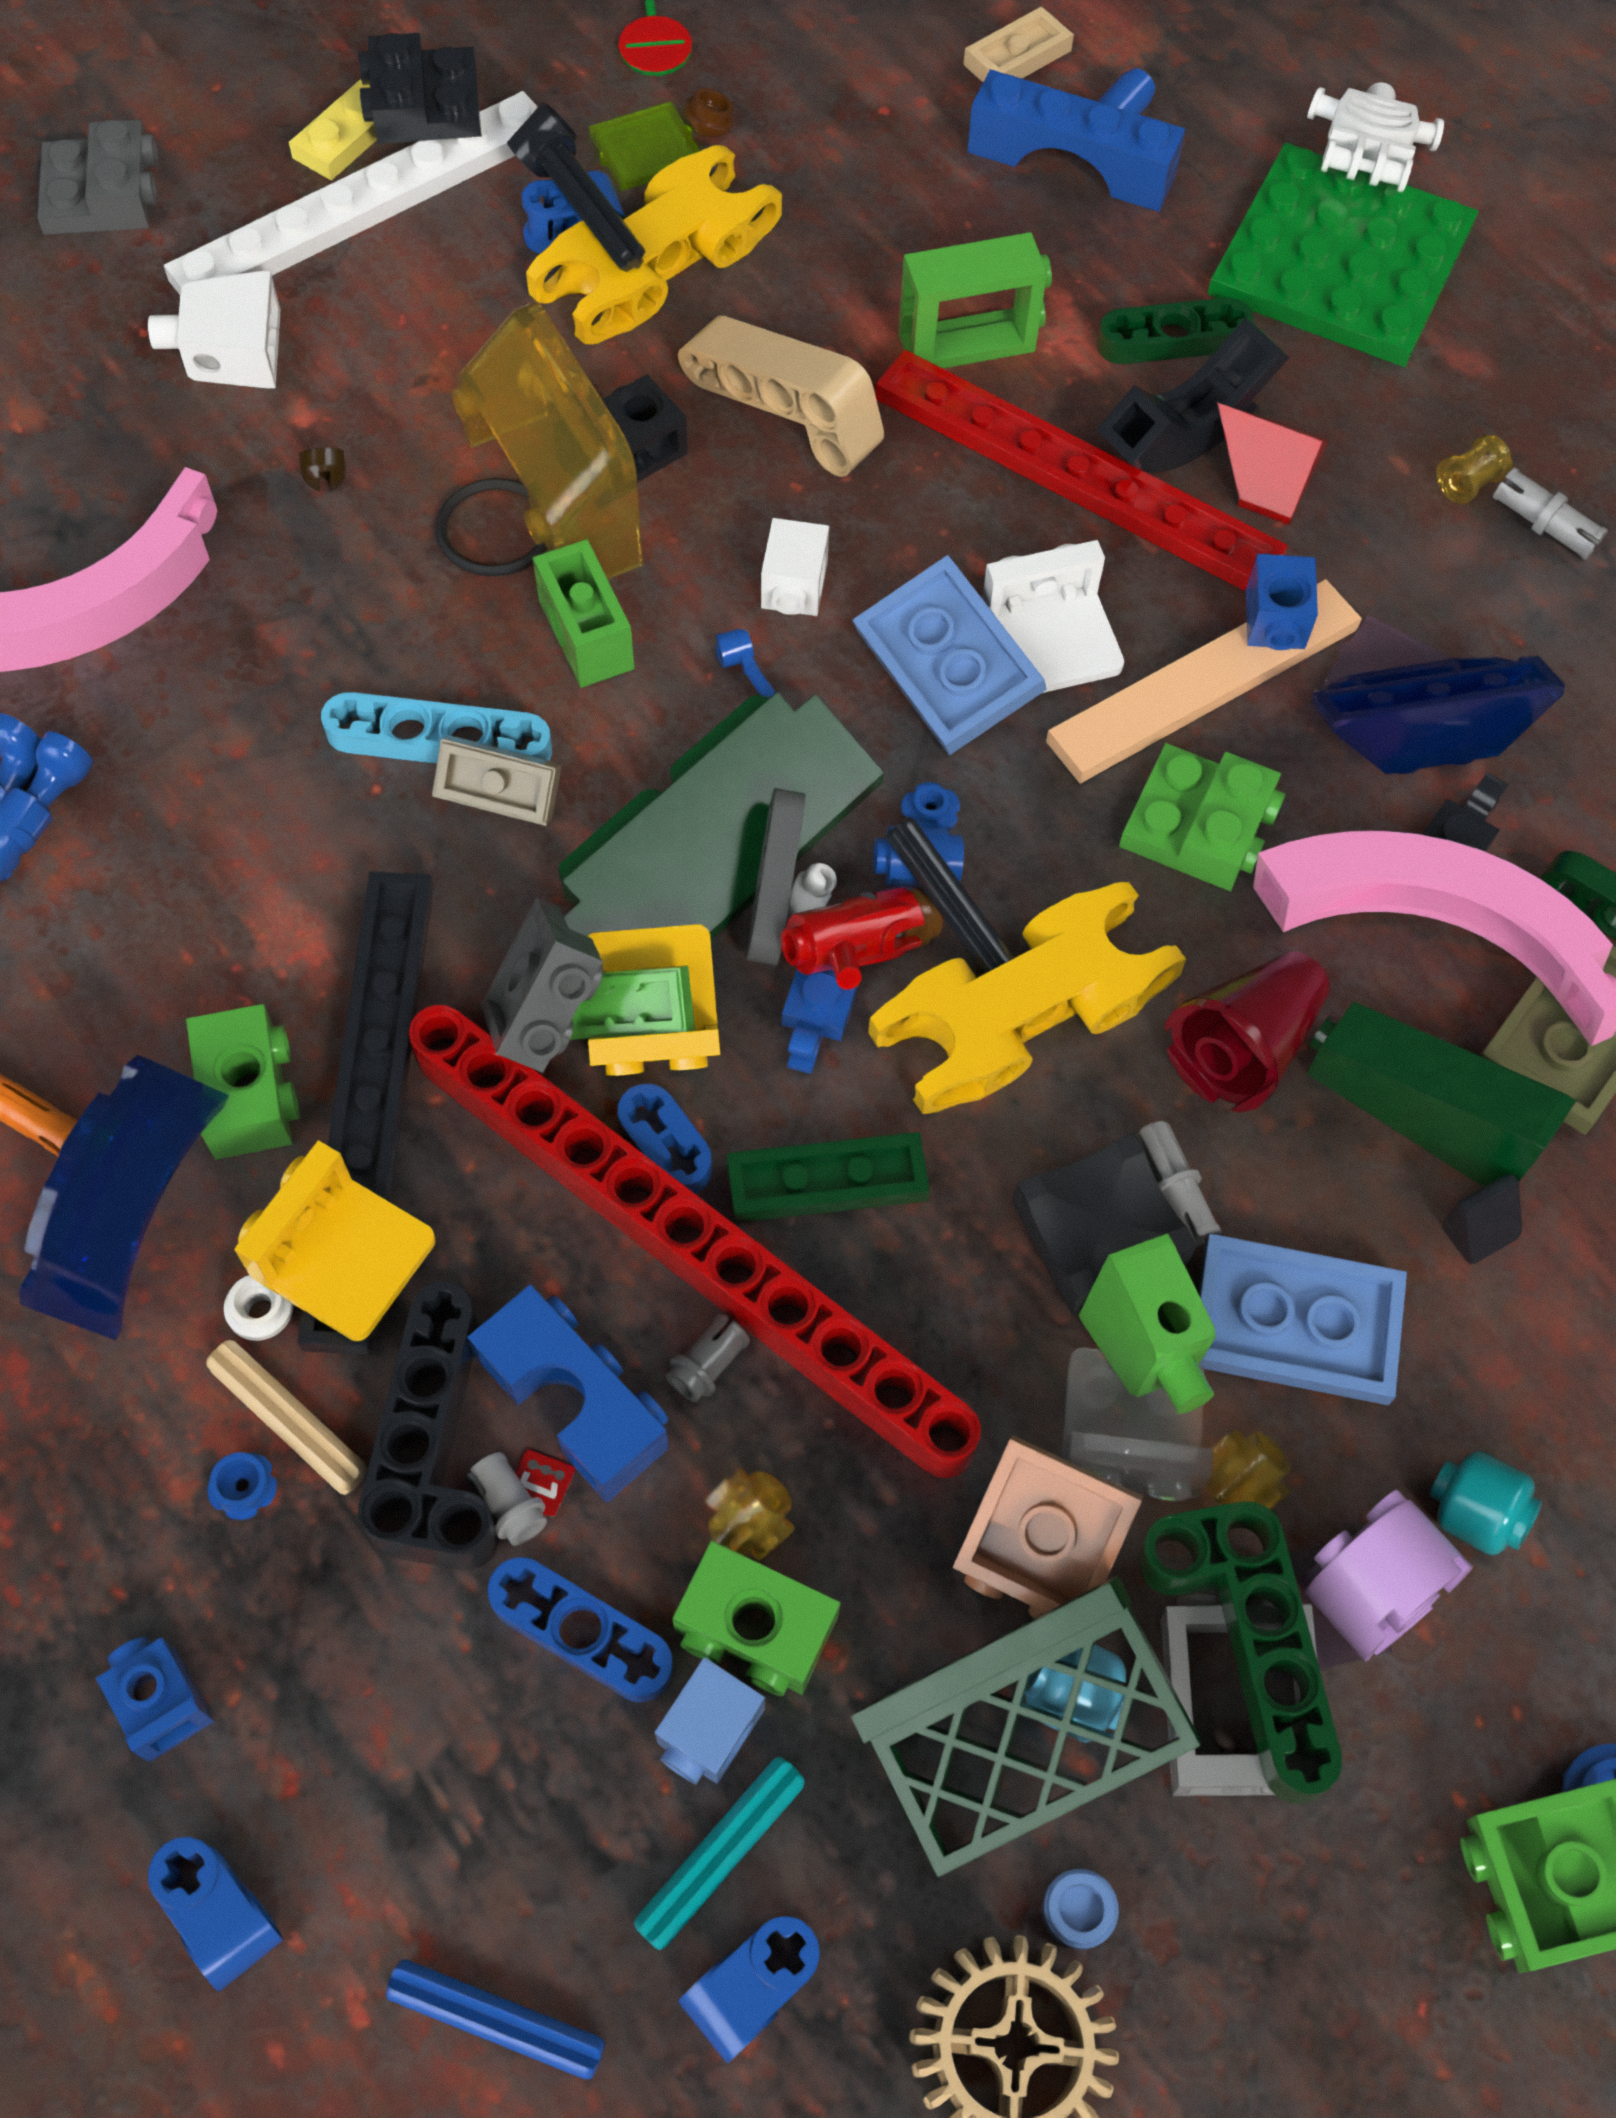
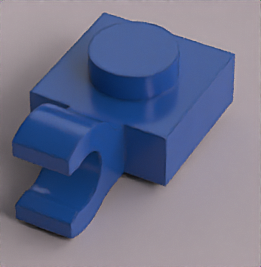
M798 969L796 970L782 1011L781 1025L794 1029L788 1047V1052L791 1054L787 1068L812 1074L823 1037L842 1041L858 992V986L850 990L840 988L836 982L833 970L805 975L799 972Z

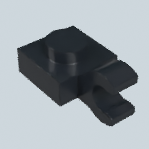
M1487 772L1464 808L1447 799L1422 835L1450 840L1487 852L1500 829L1489 824L1486 820L1500 801L1499 798L1509 784Z

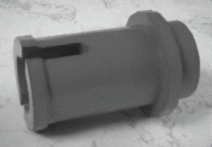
M717 1314L713 1318L709 1327L684 1355L676 1354L670 1359L672 1369L666 1374L668 1382L678 1393L692 1402H697L702 1395L706 1397L711 1396L716 1388L713 1382L740 1351L750 1344L748 1335L735 1321H732L728 1328L725 1327L729 1319L723 1314Z

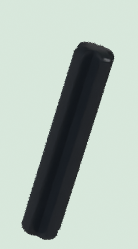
M910 817L892 828L887 834L888 842L981 971L986 974L1014 959V956L916 820Z

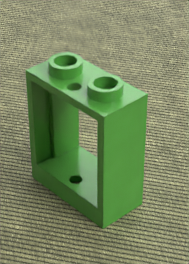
M1032 233L904 254L898 336L903 351L906 349L943 369L1035 352L1038 329L1045 325L1046 316L1043 297L1045 289L1051 286L1052 272L1048 256L1039 253ZM1016 288L1013 308L937 322L939 302Z

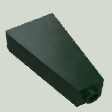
M1355 1001L1351 1003L1339 1021L1329 1015L1308 1046L1316 1051L1317 1054L1307 1075L1482 1187L1489 1185L1506 1174L1508 1176L1513 1174L1520 1181L1545 1150L1576 1103L1575 1099L1561 1091Z

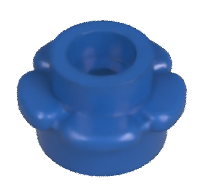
M925 782L918 784L913 793H906L902 799V814L906 816V819L910 817L915 819L920 827L946 828L949 832L958 821L956 812L960 810V801L957 795L950 789L945 790L938 783ZM932 804V805H934L937 809H936V810H928V809H926L925 807H926L927 805Z
M237 1452L222 1458L214 1466L207 1487V1495L211 1505L216 1510L223 1509L226 1511V1516L233 1520H246L254 1517L261 1506L267 1507L270 1505L276 1495L277 1481L271 1476V1463L264 1456L253 1452ZM240 1481H248L249 1487L246 1491H237L236 1487Z

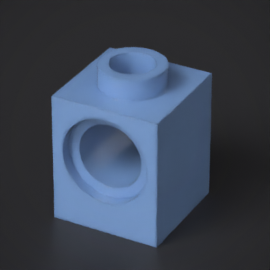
M704 1657L655 1731L657 1744L665 1749L660 1760L675 1773L695 1785L702 1775L718 1785L765 1711V1697Z

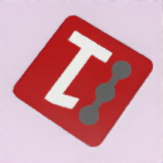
M529 1449L525 1451L515 1474L532 1498L538 1497L542 1499L545 1504L543 1514L553 1517L556 1515L575 1473V1468Z

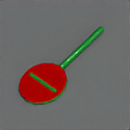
M645 0L647 17L639 18L627 25L619 36L618 51L621 59L631 70L643 75L662 76L674 73L683 67L691 57V36L689 31L680 22L666 16H656L655 1Z

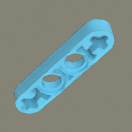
M356 692L341 693L333 696L325 703L321 711V722L329 744L336 750L345 753L437 764L441 738L447 735L452 736L457 729L462 727H474L483 733L481 739L477 741L478 743L494 746L493 733L500 732L501 737H497L498 748L550 761L552 756L550 729L546 721L538 715L527 712ZM350 717H359L360 721H353L350 729L341 728L340 725L347 724ZM380 718L381 733L375 734L373 728L378 729L377 720ZM405 720L419 721L424 725L422 732L417 737L411 739L397 738L392 734L394 727ZM523 737L534 738V741L528 743L526 750L516 749V745L521 744Z

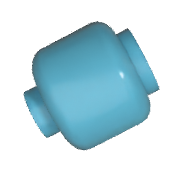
M1094 1644L1087 1669L1126 1683V1669L1122 1659L1118 1655ZM1083 1647L1059 1660L1078 1666ZM1046 1667L1031 1673L1025 1693L1026 1704L1063 1716L1074 1677ZM1084 1681L1073 1720L1105 1731L1107 1728L1115 1730L1125 1695ZM1045 1724V1725H1047V1726H1049V1727H1051V1728H1053V1729L1059 1731V1728L1054 1727V1726H1051V1725H1048V1724ZM1070 1732L1068 1734L1069 1737L1080 1742L1088 1743L1093 1741Z

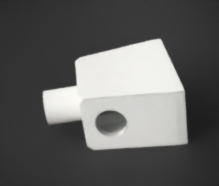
M257 271L186 282L181 287L179 315L149 316L148 331L152 348L179 349L187 376L194 381L267 389L276 388L281 309L271 271Z

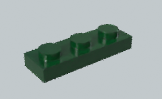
M920 1132L727 1153L734 1223L927 1202L930 1190Z

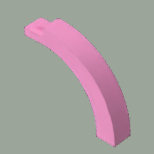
M185 467L146 523L128 541L95 564L73 575L48 584L28 589L0 592V672L41 667L99 649L137 629L175 601L196 579L210 560L201 535L210 531L218 511L206 475Z
M1349 831L1323 834L1287 842L1258 853L1253 888L1283 932L1315 920L1359 912L1413 914L1453 924L1484 937L1522 962L1554 995L1591 1046L1614 1036L1616 1031V978L1603 971L1613 944L1595 923L1568 898L1543 880L1513 863L1485 851L1450 840L1391 831Z

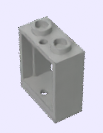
M1195 1594L1177 1598V1606H1166L1160 1620L1163 1669L1192 1724L1187 1633H1228L1220 1599L1215 1595ZM1252 1599L1248 1601V1605H1245L1246 1614L1256 1627L1263 1630H1275L1281 1627V1615L1271 1602L1264 1599ZM1302 1604L1317 1658L1312 1604ZM1294 1680L1295 1702L1298 1704L1301 1699L1300 1688ZM1167 1716L1168 1741L1178 1737ZM1304 1719L1298 1723V1733L1306 1724H1309L1308 1720ZM1195 1749L1170 1761L1172 1796L1275 1795L1269 1789L1264 1778L1258 1754L1195 1755ZM1292 1754L1285 1762L1288 1770H1301L1306 1782H1308V1777L1319 1768L1315 1759H1303L1301 1754Z

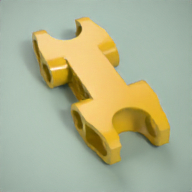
M714 145L695 154L681 157L659 171L649 182L644 196L646 206L623 219L645 248V254L642 257L644 263L638 269L633 267L628 272L620 270L582 220L559 234L552 244L532 262L526 271L529 295L538 303L546 304L552 303L568 294L579 293L587 295L578 303L577 308L572 313L575 323L574 335L584 344H598L616 335L631 331L659 311L668 294L666 281L703 257L707 258L717 268H726L749 254L757 243L774 228L782 216V193L774 186L766 184L758 185L743 193L725 192L735 178V154L726 146ZM716 164H718L716 171L710 177L709 174L711 169ZM765 206L760 216L751 222L754 216ZM558 265H562L559 268V270L548 281L544 283L545 277L547 276L549 271H551L554 267ZM602 312L600 320L591 326L594 318Z
M1118 882L1093 891L1077 893L1042 911L1028 923L1022 933L1024 940L1031 950L977 978L964 959L955 958L948 960L917 976L903 991L885 1003L870 1017L868 1034L877 1047H890L906 1039L922 1037L937 1042L946 1050L949 1058L940 1066L925 1074L922 1080L915 1085L916 1096L913 1098V1101L922 1114L935 1113L962 1103L981 1100L1020 1077L1033 1061L1031 1054L1023 1043L1066 1019L1078 1014L1091 1033H1103L1137 1015L1151 999L1165 990L1181 975L1186 958L1176 945H1166L1153 952L1136 955L1118 950L1109 941L1106 934L1125 922L1127 917L1134 912V902L1139 895L1129 882Z

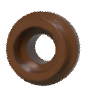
M700 88L685 103L684 115L690 122L692 129L698 134L712 138L726 135L730 132L734 123L732 115L733 104L721 92L711 88Z

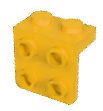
M701 924L594 932L588 935V937L592 938L603 961L601 964L603 965V972L688 965L695 1026L694 1030L688 1032L590 1037L588 1039L590 1066L605 1065L606 1075L611 1076L644 1072V1061L669 1059L670 1070L708 1067L707 1056L720 1055L711 940L708 929Z
M318 1140L306 1157L299 1156L288 1166L281 1179L280 1190L265 1210L259 1209L246 1220L239 1233L238 1244L234 1250L252 1279L350 1340L361 1341L370 1335L430 1253L436 1239L430 1226L353 1181L341 1153Z

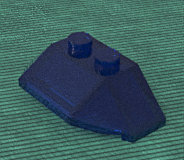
M1521 656L1518 661L1500 657L1451 658L1345 675L1329 683L1325 689L1313 691L1312 704L1336 735L1383 773L1410 774L1422 768L1446 764L1465 765L1477 759L1499 756L1564 695L1565 683L1540 656Z

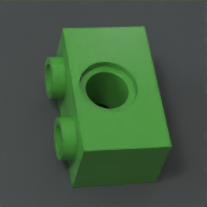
M588 539L533 557L539 602L580 688L634 670L631 626Z
M264 1004L187 1018L200 1132L214 1159L218 1160L293 1145L289 1121L298 1120L300 1114L292 1081L283 1082L281 1064L291 1062L290 1046L284 1025L273 1026ZM245 1075H258L257 1079L250 1085L233 1087L236 1081Z
M711 1540L673 1616L675 1633L684 1637L680 1646L690 1654L700 1659L705 1657L716 1665L720 1663L722 1656L748 1668L745 1678L749 1682L774 1695L784 1696L787 1688L803 1695L839 1617L841 1602ZM749 1609L762 1610L772 1618L774 1627L766 1637L760 1640H747L741 1637L733 1627L739 1614Z

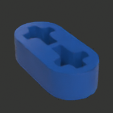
M639 1084L629 1088L621 1096L618 1103V1123L623 1138L694 1194L700 1193L708 1185L712 1176L711 1151L705 1140L664 1088L654 1084ZM642 1106L648 1112L659 1109L657 1111L658 1124L662 1132L656 1134L645 1120L635 1123V1110ZM673 1146L685 1161L696 1157L694 1159V1173L686 1175L681 1169L670 1173L672 1163L668 1148Z

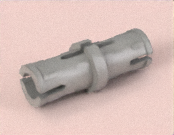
M1514 467L1505 477L1507 479L1506 484L1501 482L1492 498L1496 501H1501L1532 522L1533 526L1531 529L1540 536L1544 532L1548 533L1580 555V558L1586 560L1594 551L1595 544L1598 546L1604 538L1608 529L1599 526L1566 504L1568 497L1561 492L1554 496Z

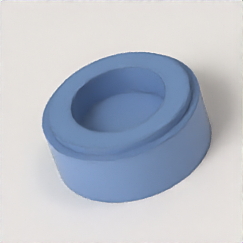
M1073 1869L1062 1873L1049 1884L1043 1895L1041 1914L1048 1933L1056 1942L1069 1949L1087 1950L1101 1944L1112 1934L1117 1924L1119 1907L1114 1890L1102 1876L1086 1869Z

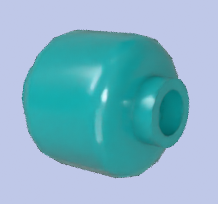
M1480 1450L1466 1456L1460 1465L1447 1460L1440 1470L1429 1495L1440 1502L1437 1511L1439 1527L1447 1534L1490 1556L1500 1554L1507 1547L1516 1551L1520 1549L1538 1516L1543 1502L1534 1497L1535 1485L1530 1475Z

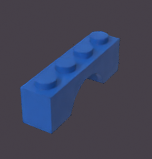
M990 69L972 103L968 153L1016 167L1019 161L1032 151L1043 148L1066 150L1086 159L1101 173L1107 183L1111 197L1160 212L1176 177L1185 128Z

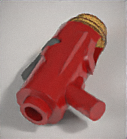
M896 887L872 893L863 892L858 896L846 899L843 903L793 914L788 918L786 929L781 933V948L786 961L790 965L796 966L799 972L811 975L833 969L838 986L842 989L850 990L856 988L862 980L860 966L893 960L901 957L909 950L926 947L931 939L937 938L940 935L943 917L924 890L919 891L914 887Z

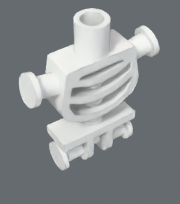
M1375 83L1366 92L1348 88L1341 100L1325 95V88L1319 87L1311 102L1307 118L1314 120L1317 115L1332 121L1328 132L1329 140L1320 171L1326 172L1328 167L1347 172L1346 179L1350 180L1355 179L1358 170L1371 173L1369 185L1377 186L1379 181L1398 185L1397 191L1403 193L1413 165L1412 159L1416 150V146H1413V143L1427 144L1429 151H1436L1442 138L1444 120L1436 118L1433 123L1419 121L1417 106L1395 100V91L1387 83Z

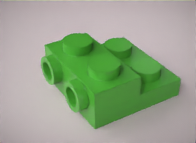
M1165 743L1125 827L1119 847L1231 892L1240 870L1252 874L1258 853L1262 851L1266 841L1256 837L1261 823L1272 827L1286 796V793L1276 790L1282 773L1226 751L1219 764Z
M1616 1779L1478 1814L1467 1820L1471 1835L1460 1838L1461 1850L1473 1881L1479 1883L1487 1880L1497 1911L1487 1914L1486 1921L1491 1940L1502 1961L1514 1958L1518 1973H1525L1616 1949Z

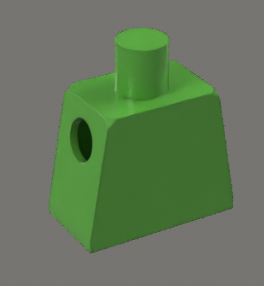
M1167 1233L1109 1254L1078 1315L1083 1325L1131 1395L1141 1397L1163 1388L1178 1414L1188 1413L1204 1405L1214 1396V1391L1198 1365L1216 1338L1215 1327L1170 1236Z

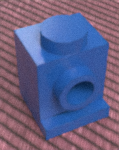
M139 1637L123 1644L113 1651L107 1659L111 1669L96 1677L127 1737L125 1740L133 1753L148 1762H152L215 1722L178 1652L162 1637L153 1643H150L147 1637ZM155 1677L157 1686L154 1694L144 1701H136L134 1690Z

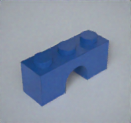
M530 1284L467 1337L470 1347L479 1364L518 1406L535 1391L551 1384L570 1386L584 1397L581 1412L573 1422L557 1435L562 1455L601 1498L608 1503L669 1449L667 1432L663 1427L669 1421L668 1417L648 1393L641 1390L634 1396L619 1380L618 1377L623 1373V1370L602 1344L596 1342L593 1346L589 1347L576 1334L574 1329L579 1326L578 1321L558 1297L552 1295L545 1300Z

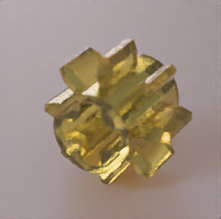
M1236 1429L1230 1435L1226 1434L1204 1454L1206 1460L1214 1466L1204 1476V1482L1209 1493L1219 1505L1251 1501L1272 1510L1291 1493L1288 1486L1281 1481L1291 1471L1288 1458L1272 1439L1259 1431H1254L1245 1439L1243 1434Z
M738 1469L729 1479L724 1478L705 1500L711 1508L716 1510L708 1522L709 1531L714 1541L743 1556H747L752 1552L757 1560H762L772 1549L775 1550L795 1528L790 1521L784 1518L792 1507L791 1497L787 1489L775 1477L762 1471L753 1472L748 1477L743 1469Z

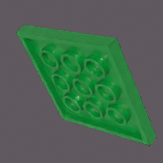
M1285 142L1212 276L1207 295L1214 298L1238 299L1255 313L1406 367L1474 226L1479 210L1419 190L1407 184L1403 193L1397 191L1398 185L1379 181L1377 186L1369 185L1371 173L1360 170L1357 171L1354 180L1346 179L1347 172L1328 167L1326 172L1320 171L1323 155Z

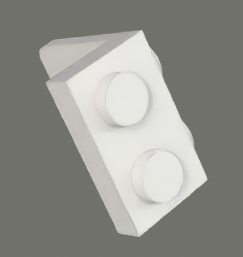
M1098 540L1076 545L1064 544L1053 550L1021 557L1009 556L998 562L989 563L986 566L982 599L1042 675L1047 688L1044 692L1114 677L1122 672L1124 658L1097 595L1105 556Z

